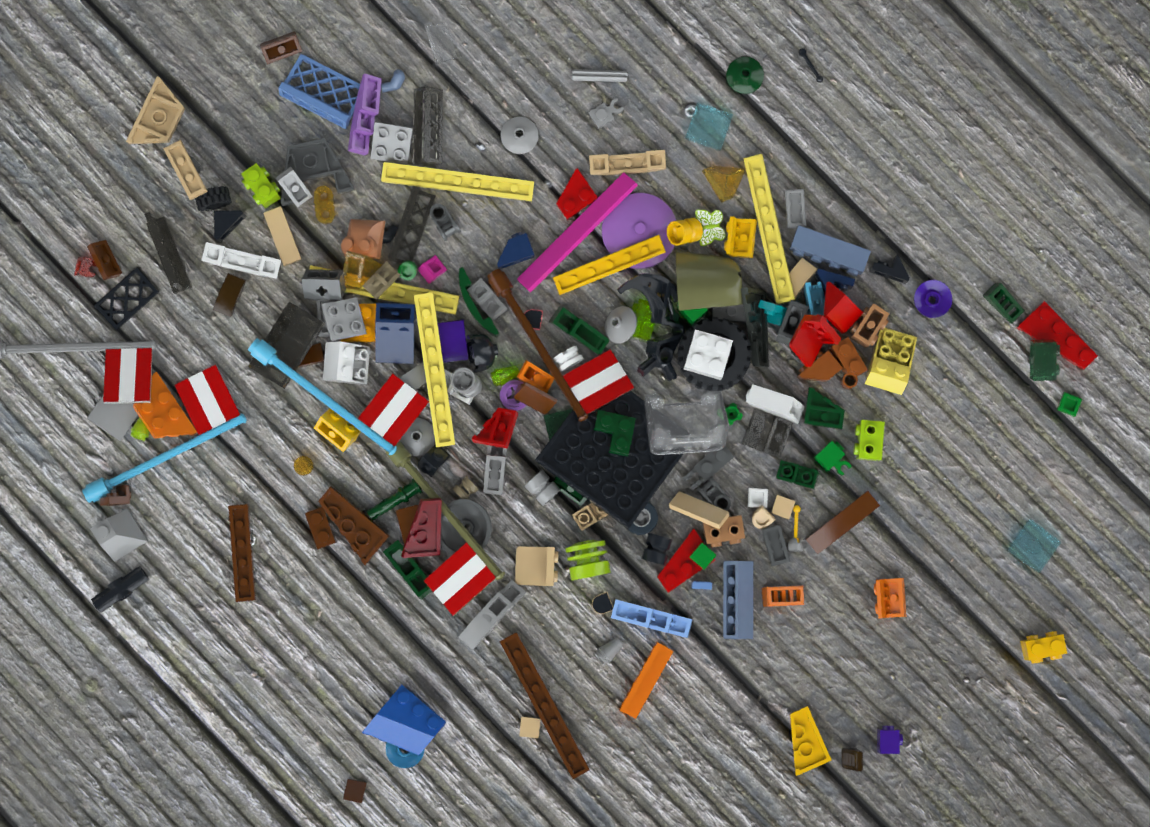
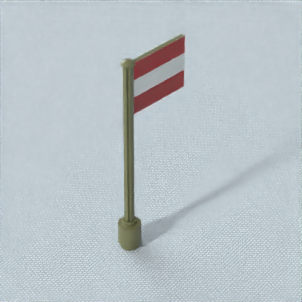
M400 441L396 444L397 450L393 455H389V452L386 451V455L397 468H405L429 498H440L412 465L410 460L412 455ZM442 500L441 512L464 538L466 543L430 574L424 582L452 616H455L495 579H502L505 572L500 570Z

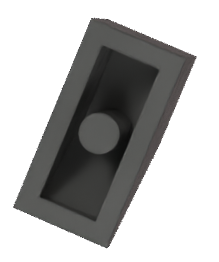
M790 301L776 338L777 342L789 346L809 306Z

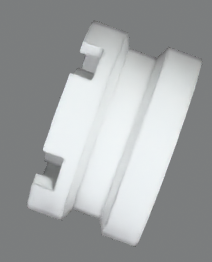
M573 346L553 359L555 363L559 364V370L563 372L575 366L584 358L582 355H579L577 346Z

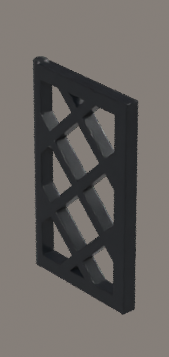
M136 267L94 305V308L105 317L115 330H118L152 300L159 291ZM136 273L140 276V284L129 283V279ZM121 286H125V297H114V293ZM129 286L140 287L139 298L128 297ZM143 287H150L153 291L147 298H142ZM110 300V310H103L100 305L104 301ZM114 300H125L124 311H113ZM128 300L139 301V305L135 309L128 311ZM113 314H124V318L116 324L113 321Z

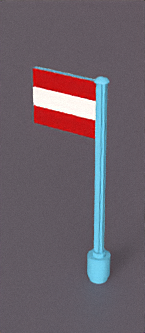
M256 338L248 349L251 352L250 355L265 366L268 363L270 365L273 364L389 452V455H393L396 452V444L429 403L426 398L392 374L361 415L356 418L278 359L276 355L277 350L263 339L259 340Z
M216 364L175 384L177 392L199 436L110 480H105L101 477L87 484L82 489V492L89 503L106 497L107 493H111L114 486L242 423H246V416L239 412Z

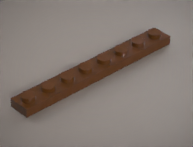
M516 632L499 641L572 779L590 771L518 633Z

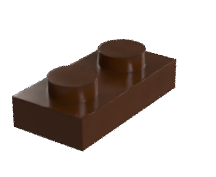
M106 240L94 242L87 246L103 280L119 277L122 274Z
M320 507L305 513L317 549L335 544L336 540L325 510Z

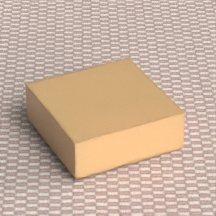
M777 495L771 514L789 520L795 501Z
M521 717L519 736L539 738L540 718Z

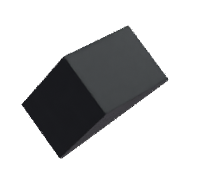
M241 210L214 211V238L221 243L247 216Z

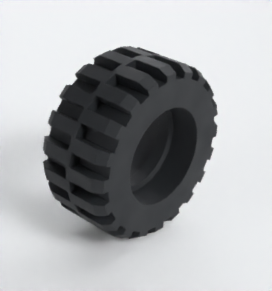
M705 318L691 325L684 333L678 347L677 360L682 375L684 374L689 383L707 392H721L732 388L744 377L751 363L752 351L750 350V341L747 340L744 330L741 331L738 328L739 325L733 324L725 318ZM695 329L733 340L731 346L732 360L730 365L724 370L721 380L684 370Z

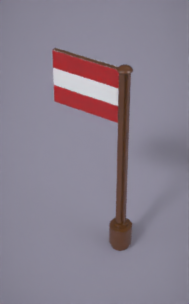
M499 268L488 274V283L497 297L502 296L507 301L572 406L579 421L586 420L591 412L635 388L611 349L562 376L511 294V290L514 287L505 272Z

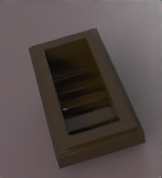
M843 748L842 767L849 770L862 771L863 752L857 748Z

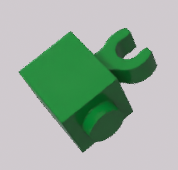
M830 441L813 457L826 471L834 467L841 476L844 475V472L841 471L842 465L847 466L848 469L852 467L849 462L840 461L845 453L843 452L844 448L837 441L835 443Z

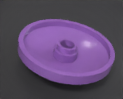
M647 193L629 194L603 220L602 239L607 252L612 254L659 235L666 253L629 268L647 269L656 266L670 255L675 246L670 243L667 237V227L669 223L676 221L675 215L663 200Z

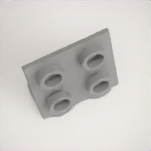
M375 122L371 159L408 165L410 144L413 138L412 128Z
M357 297L321 304L331 341L339 342L341 339L367 334Z

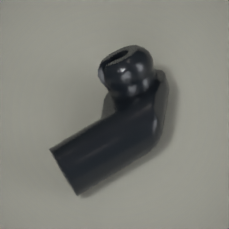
M392 224L387 232H384L382 244L390 243L400 229Z

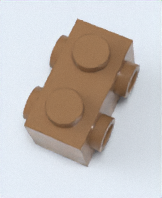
M874 303L869 308L867 306L864 308L861 315L863 317L859 324L856 322L850 330L852 333L850 339L864 348L875 344L879 337L876 334L880 329L883 330L889 322L887 317L890 313Z
M742 515L728 517L720 529L702 522L706 545L710 544L711 548L722 546V542L729 541L730 545L741 543V539L745 538ZM731 527L736 529L735 534L731 532ZM712 530L717 531L716 537L712 536Z

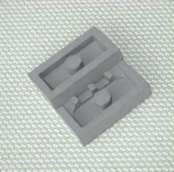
M102 395L87 419L121 441L138 417V414L133 408L134 403L104 404Z

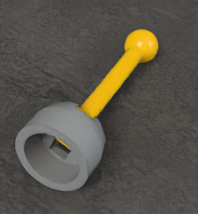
M799 505L793 507L795 512L794 537L788 541L787 550L791 552L803 551L802 541L797 538L798 513L801 510Z

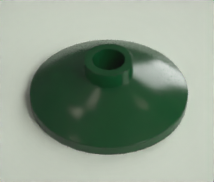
M739 57L728 66L726 79L729 86L735 92L750 94L761 86L764 79V71L757 60L751 57ZM748 71L749 76H743L742 72Z

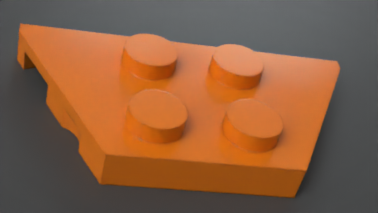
M155 372L151 379L150 403H134V410L153 438L196 435V429L159 374Z

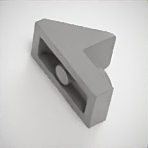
M291 167L276 177V180L297 208L312 197Z

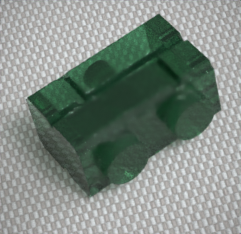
M1030 340L1031 380H1056V375L1060 373V366L1057 364L1060 346L1057 345L1056 341Z

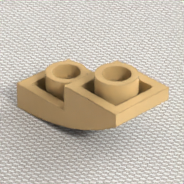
M801 258L790 272L795 299L805 283L811 280L818 269L804 258Z
M590 503L572 514L581 531L608 516V514L593 503Z

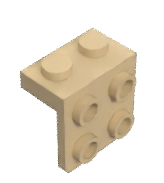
M517 547L515 583L517 585L554 586V582L558 581V571H554V563H558L559 551H555V547Z

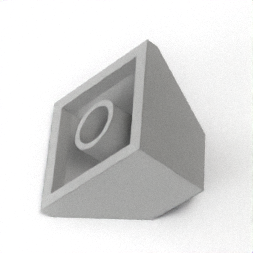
M129 509L106 518L90 529L100 546L114 562L148 542Z

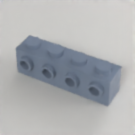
M798 225L789 250L793 251L792 254L803 257L805 255L811 257L810 260L813 262L828 263L830 268L836 270L840 268L847 270L846 273L853 276L861 275L864 272L871 252L870 250Z
M723 561V639H753V561Z

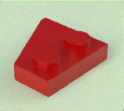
M578 168L574 171L556 203L566 220H569L591 205L598 198Z
M498 408L493 413L492 418L484 423V428L480 433L472 437V441L478 444L508 449L519 413L516 410Z

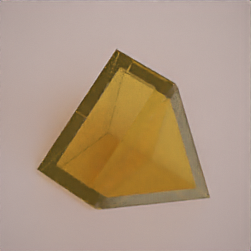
M711 166L703 169L702 172L721 203L734 198L746 169Z
M347 251L343 269L345 286L360 289L382 264L366 255Z

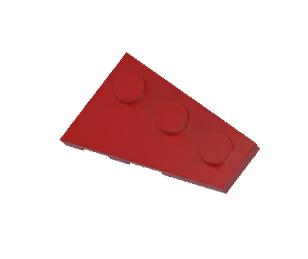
M694 528L657 576L668 593L702 570L698 564L689 558L701 543L704 544Z

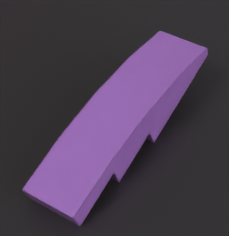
M363 74L353 112L348 151L364 156L368 154L370 135L374 133L375 116L379 114L382 78Z

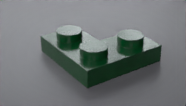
M601 410L597 411L594 430L612 434L609 453L628 457L636 418Z

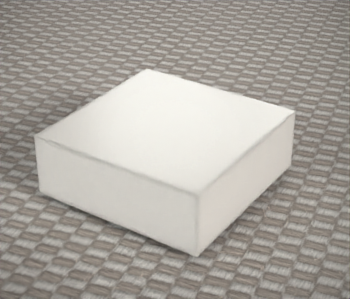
M748 488L747 507L758 508L763 505L767 508L768 489Z

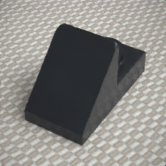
M898 254L894 257L891 267H888L889 264L882 261L874 262L871 265L869 272L903 284L909 281L910 277Z

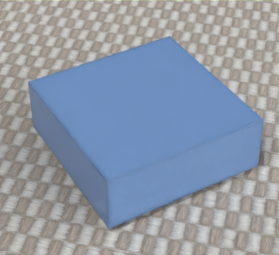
M692 581L691 589L712 590V583Z

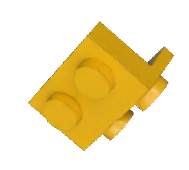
M730 216V220L726 224L728 238L724 243V250L730 257L753 258L757 220L740 219Z

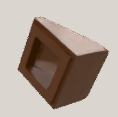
M348 779L343 800L362 803L367 782Z

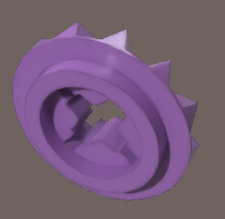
M512 380L501 388L500 400L507 409L517 411L527 406L520 401L517 403L515 399H507L512 395L511 388L516 391L518 385L523 384V382Z

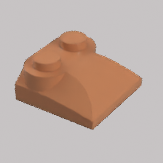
M351 219L347 237L341 243L344 256L380 259L385 221Z

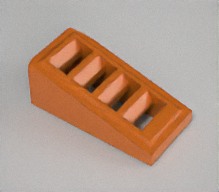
M803 586L763 587V607L804 605ZM786 590H788L789 602H786ZM793 590H796V601L793 599ZM778 591H780L781 602H778Z

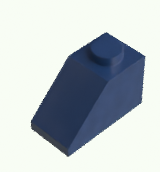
M522 232L513 234L511 239H508L497 263L498 269H504L535 257L527 233L522 234Z

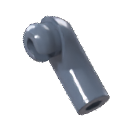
M395 70L390 82L381 83L383 93L400 89L405 80V74L402 70Z

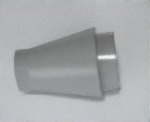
M616 637L614 640L597 648L595 656L603 665L610 664L624 645Z

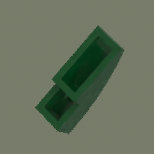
M559 306L549 320V323L597 355L602 353L610 341L606 336L564 307Z
M397 540L385 549L383 553L417 597L422 600L432 592L424 582L428 576L413 557H401L404 546Z

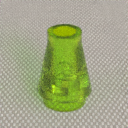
M517 365L494 369L490 373L495 387H502L517 377L519 369Z

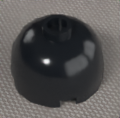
M484 334L467 335V339H470V342H467L470 364L474 363L475 368H472V371L476 373L489 369L495 362V356L498 355L497 344H493L491 339Z

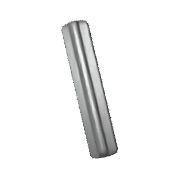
M572 70V80L626 82L628 79L627 71Z

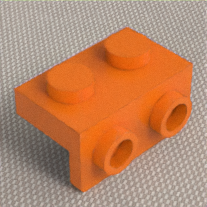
M904 578L876 579L874 593L877 595L875 611L878 614V618L907 617Z

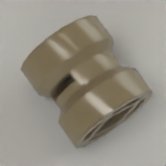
M467 476L462 479L460 485L452 488L461 499H469L471 494H475L479 490ZM462 486L468 491V493H466L462 489Z

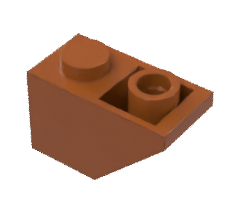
M821 351L811 367L804 365L798 370L800 374L797 378L799 380L827 382L843 367L829 351L826 353Z

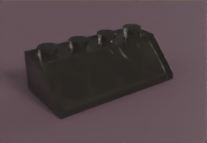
M288 302L264 341L277 350L276 355L278 359L296 371L325 323L300 307ZM254 357L248 366L284 389L291 380L290 377L273 364L270 365L268 363L265 366Z

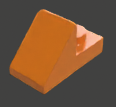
M527 360L517 375L521 382H527L545 393L548 392L554 381L553 376Z

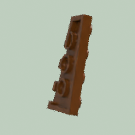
M331 486L318 502L340 529L341 534L348 540L354 552L361 558L362 563L367 565L390 535Z

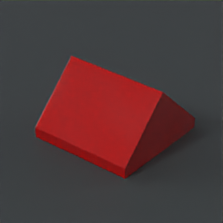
M827 282L824 317L842 334L846 333L863 312L846 294L831 282Z

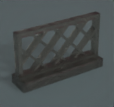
M150 212L145 213L146 225L173 293L177 294L192 288L166 218L163 216L157 219Z

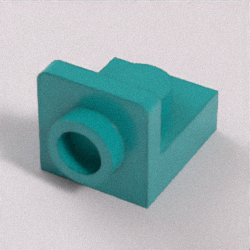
M760 300L758 307L765 309L764 313L767 314V322L781 326L787 308Z

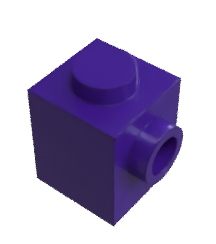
M882 725V729H877V752L880 754H900V745H903V735L900 734V730L894 729L893 725Z

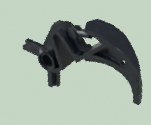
M641 273L621 285L617 289L619 294L632 288L639 290L649 303L652 314L650 323L670 326L672 331L647 341L646 354L648 359L637 367V372L641 373L644 377L653 368H661L667 381L670 382L672 379L675 380L677 378V374L671 364L673 353L685 333L684 326L679 321V315L675 313L673 302L678 301L677 288L671 281L662 276ZM666 307H668V311H669V314H668L667 317L665 316Z

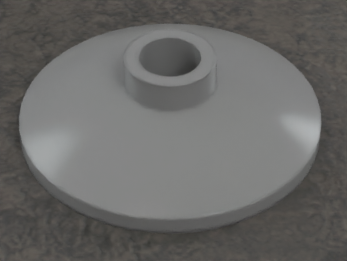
M514 117L508 120L501 130L502 144L508 151L514 154L530 152L538 142L536 125L525 117ZM522 131L523 135L517 137L516 132Z
M620 306L615 308L605 321L604 330L606 337L613 343H624L629 340L636 330L637 316L629 307Z
M416 418L400 439V442L412 456L425 455L435 445L433 426L422 418ZM415 433L420 434V438L418 440L413 439V435Z

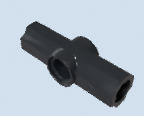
M139 566L126 576L110 583L108 588L91 599L92 603L102 613L116 602H121L129 597L135 589L150 579L145 570Z

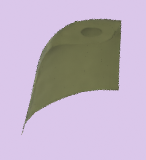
M676 250L679 311L742 305L741 288L743 287L742 274L741 277L738 275V272L741 273L739 264L726 257Z

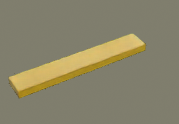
M656 235L555 276L553 280L559 295H562L666 253L660 236Z

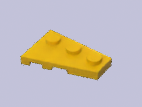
M808 706L790 713L795 775L798 776L832 761Z

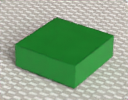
M1063 392L1056 410L1076 417L1082 399Z
M701 543L689 558L705 570L716 557V554Z

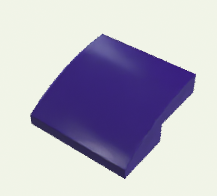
M464 319L439 322L438 329L443 363L468 360Z

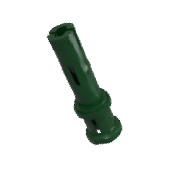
M412 479V482L404 487H399L396 493L366 511L372 521H374L400 503L409 502L411 497L418 493L421 494L423 491L418 483Z

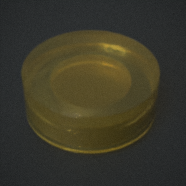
M301 456L295 460L294 470L299 475L306 476L313 471L314 464L310 458Z

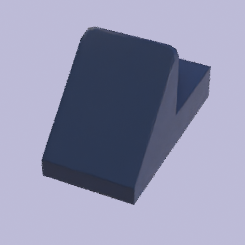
M818 269L815 274L817 280L822 283L825 294L827 282L837 285L838 289L844 291L851 289L855 282L853 278Z

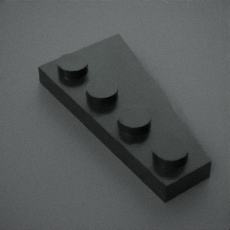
M748 287L741 288L748 339L751 344L752 365L755 367H769L767 314L764 313L765 309L758 307L760 300L766 301V291Z

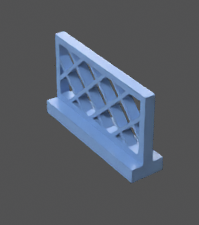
M301 54L286 80L279 86V95L347 129L353 116L357 96L350 97L349 89H359L360 84ZM302 61L310 64L311 70L301 72L299 66ZM324 71L327 73L328 78L317 81L315 73ZM313 73L315 82L304 84L302 76ZM300 77L302 85L296 87L289 84L293 78ZM338 79L343 81L345 87L334 89L332 81ZM329 82L332 90L321 93L319 84ZM317 86L319 93L310 95L307 93L306 88ZM346 91L348 99L338 101L336 93ZM333 94L334 103L327 104L324 102L323 96ZM350 102L351 110L349 113L341 111L339 105Z

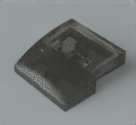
M754 409L742 445L781 458L793 422L759 409Z

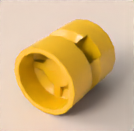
M696 218L672 221L667 227L668 240L675 246L697 242L703 234V227Z

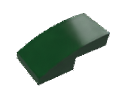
M781 460L776 479L815 490L820 471Z

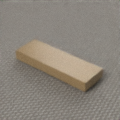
M181 140L163 148L190 200L208 192Z
M282 207L264 212L263 214L283 266L302 260Z
M680 491L669 503L670 509L718 529L721 528L729 517L728 511Z

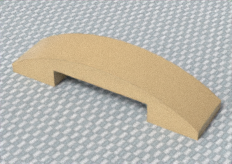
M665 150L610 156L608 154L589 155L590 175H621L623 172L625 174H638L666 169Z

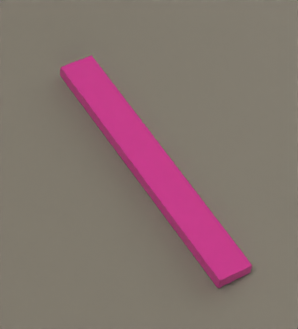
M623 172L517 278V281L531 293L638 186L637 183Z

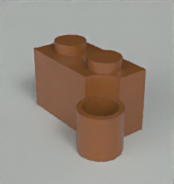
M847 337L840 341L838 345H833L829 350L843 367L841 369L844 374L841 378L842 387L852 389L858 383L857 377L868 369L850 338ZM846 376L853 378L854 384L852 386H848L845 383Z

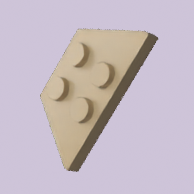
M157 76L126 140L128 144L169 143L185 108L160 77Z

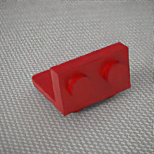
M804 314L789 343V347L806 367H811L822 345H838L841 337L823 315Z

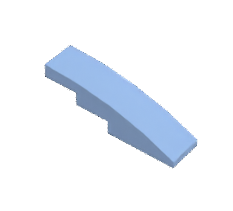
M617 599L615 600L611 615L612 619L685 638L689 636L693 619Z

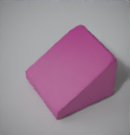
M435 255L422 263L418 271L427 283L430 284L446 272L447 269Z

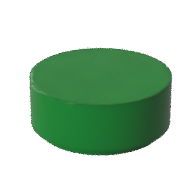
M404 261L398 267V273L403 280H412L417 275L418 268L412 261Z

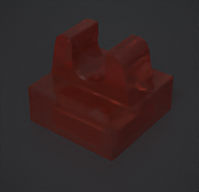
M78 257L74 276L95 277V274L89 271L90 266L97 267L95 262L88 257Z

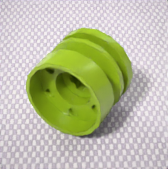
M588 540L565 548L566 553L575 552V556L568 557L567 561L577 562V565L569 568L571 581L611 573L609 560L599 559V556L606 554L607 550L598 551L597 547L605 546V540Z

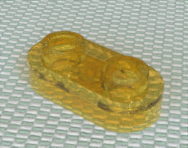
M319 186L314 191L316 218L322 224H330L335 219L334 195L329 187ZM327 194V198L323 200L321 195ZM325 212L329 213L328 218H323Z

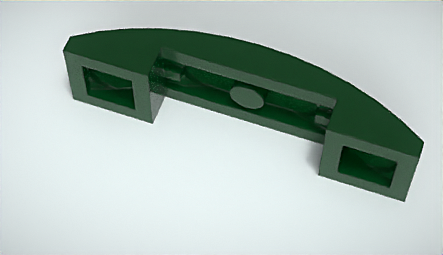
M459 268L460 289L469 312L485 331L497 338L500 336L490 317L485 320L482 319L466 290L472 286V283L464 268Z

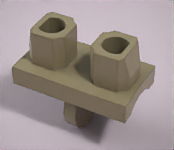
M386 261L362 286L377 300L401 275Z

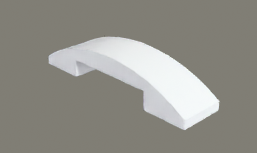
M208 242L205 244L201 260L224 268L277 279L281 264L279 259L233 250Z

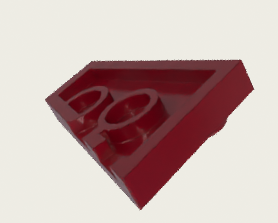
M440 498L420 500L401 554L402 558L440 555L442 506Z

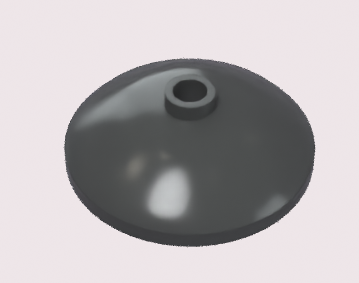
M458 499L447 504L448 508L465 528L467 524L470 525L469 533L484 549L492 533V523L486 509L479 503L469 499ZM441 512L440 544L447 552L453 555L466 541Z

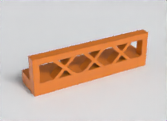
M656 641L622 702L619 711L635 719L637 718L670 659L673 650Z

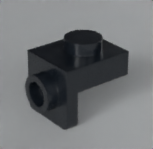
M435 444L421 458L418 466L423 473L432 477L451 455L442 447L436 448Z

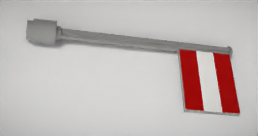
M0 340V359H4L8 353L106 351L103 403H150L152 358L157 344L155 340L7 345L4 344L3 340Z

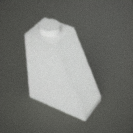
M752 384L751 389L746 394V403L750 406L793 423H799L805 406L794 397Z

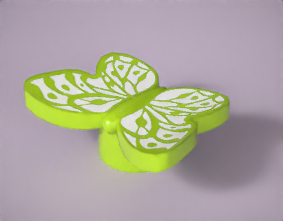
M707 210L695 211L696 219L703 226V234L699 241L700 246L709 245L714 239L723 241L726 233L720 227L723 219L722 212L715 210L710 214Z

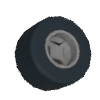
M648 502L628 530L636 535H645L651 532L658 522L656 508Z

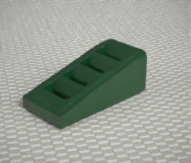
M1002 283L993 284L983 294V297L1010 324L1025 311ZM1004 297L1005 299L999 303L998 301ZM1009 302L1010 305L1004 309L1003 307ZM1015 307L1016 310L1009 315L1008 313Z

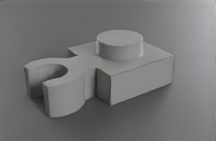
M618 98L613 99L608 107L603 103L588 112L598 130L615 119L613 114L623 112V107L619 109L614 108V105L619 101Z

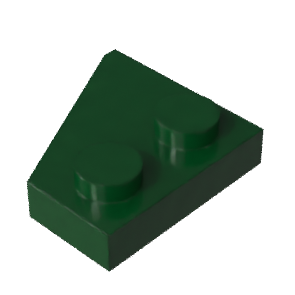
M809 387L803 424L842 430L845 410L835 405L827 397L822 396L814 388Z

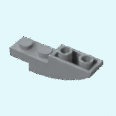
M511 580L487 603L458 638L473 651L499 624V621L520 601L526 592Z

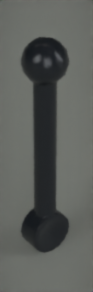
M800 49L799 55L805 59L813 71L816 81L818 83L823 82V77L818 74L807 57L806 50Z

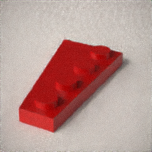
M1045 301L1016 327L1082 370L1098 357Z

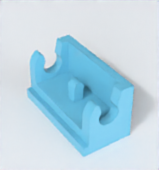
M820 281L817 282V285H811V282L805 283L803 291L806 306H809L808 315L820 314L824 316L825 296L822 283Z

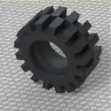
M227 186L208 188V192L195 198L198 211H212L232 203Z

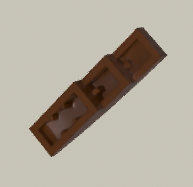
M866 491L805 540L819 554L880 505L870 492Z

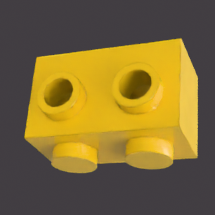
M331 408L320 416L314 427L316 431L342 452L353 444L361 433L360 430Z
M1057 631L1046 632V636L1038 637V634L1026 636L1027 640L1020 641L1024 660L1031 661L1033 664L1043 662V658L1050 657L1051 660L1062 658V654H1067L1064 634H1057Z

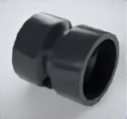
M648 533L646 540L648 547L644 549L641 559L665 566L668 557L666 551L670 550L672 539Z

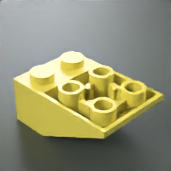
M888 328L880 329L865 384L902 395L908 384L917 337Z

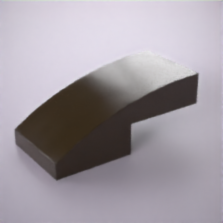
M228 273L219 291L213 310L231 317L238 298L241 297L246 279Z

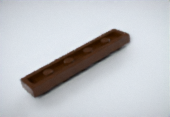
M249 504L228 506L235 601H255L256 592Z

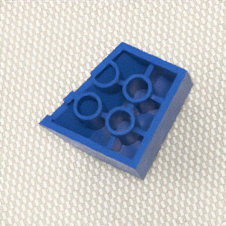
M401 685L362 733L419 756L446 724V721Z

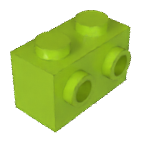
M256 163L241 173L244 178L241 180L247 190L252 189L254 192L252 197L258 206L262 204L266 209L281 199L278 194L280 189L274 181L270 183L267 178L270 175L264 166L260 168Z
M860 420L859 424H856L855 436H858L857 443H854L853 449L856 459L882 460L885 422Z

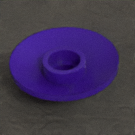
M928 280L916 289L914 304L922 315L929 318H938L949 311L952 305V294L948 286L943 282ZM929 297H934L935 302L930 303Z

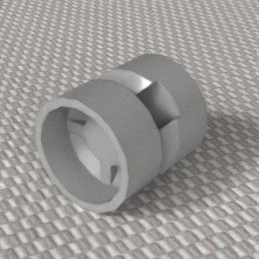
M459 368L452 374L451 384L453 388L464 397L471 398L480 393L482 381L469 368Z
M543 470L525 485V488L531 494H536V499L542 506L548 503L561 490L555 482H549L550 477Z

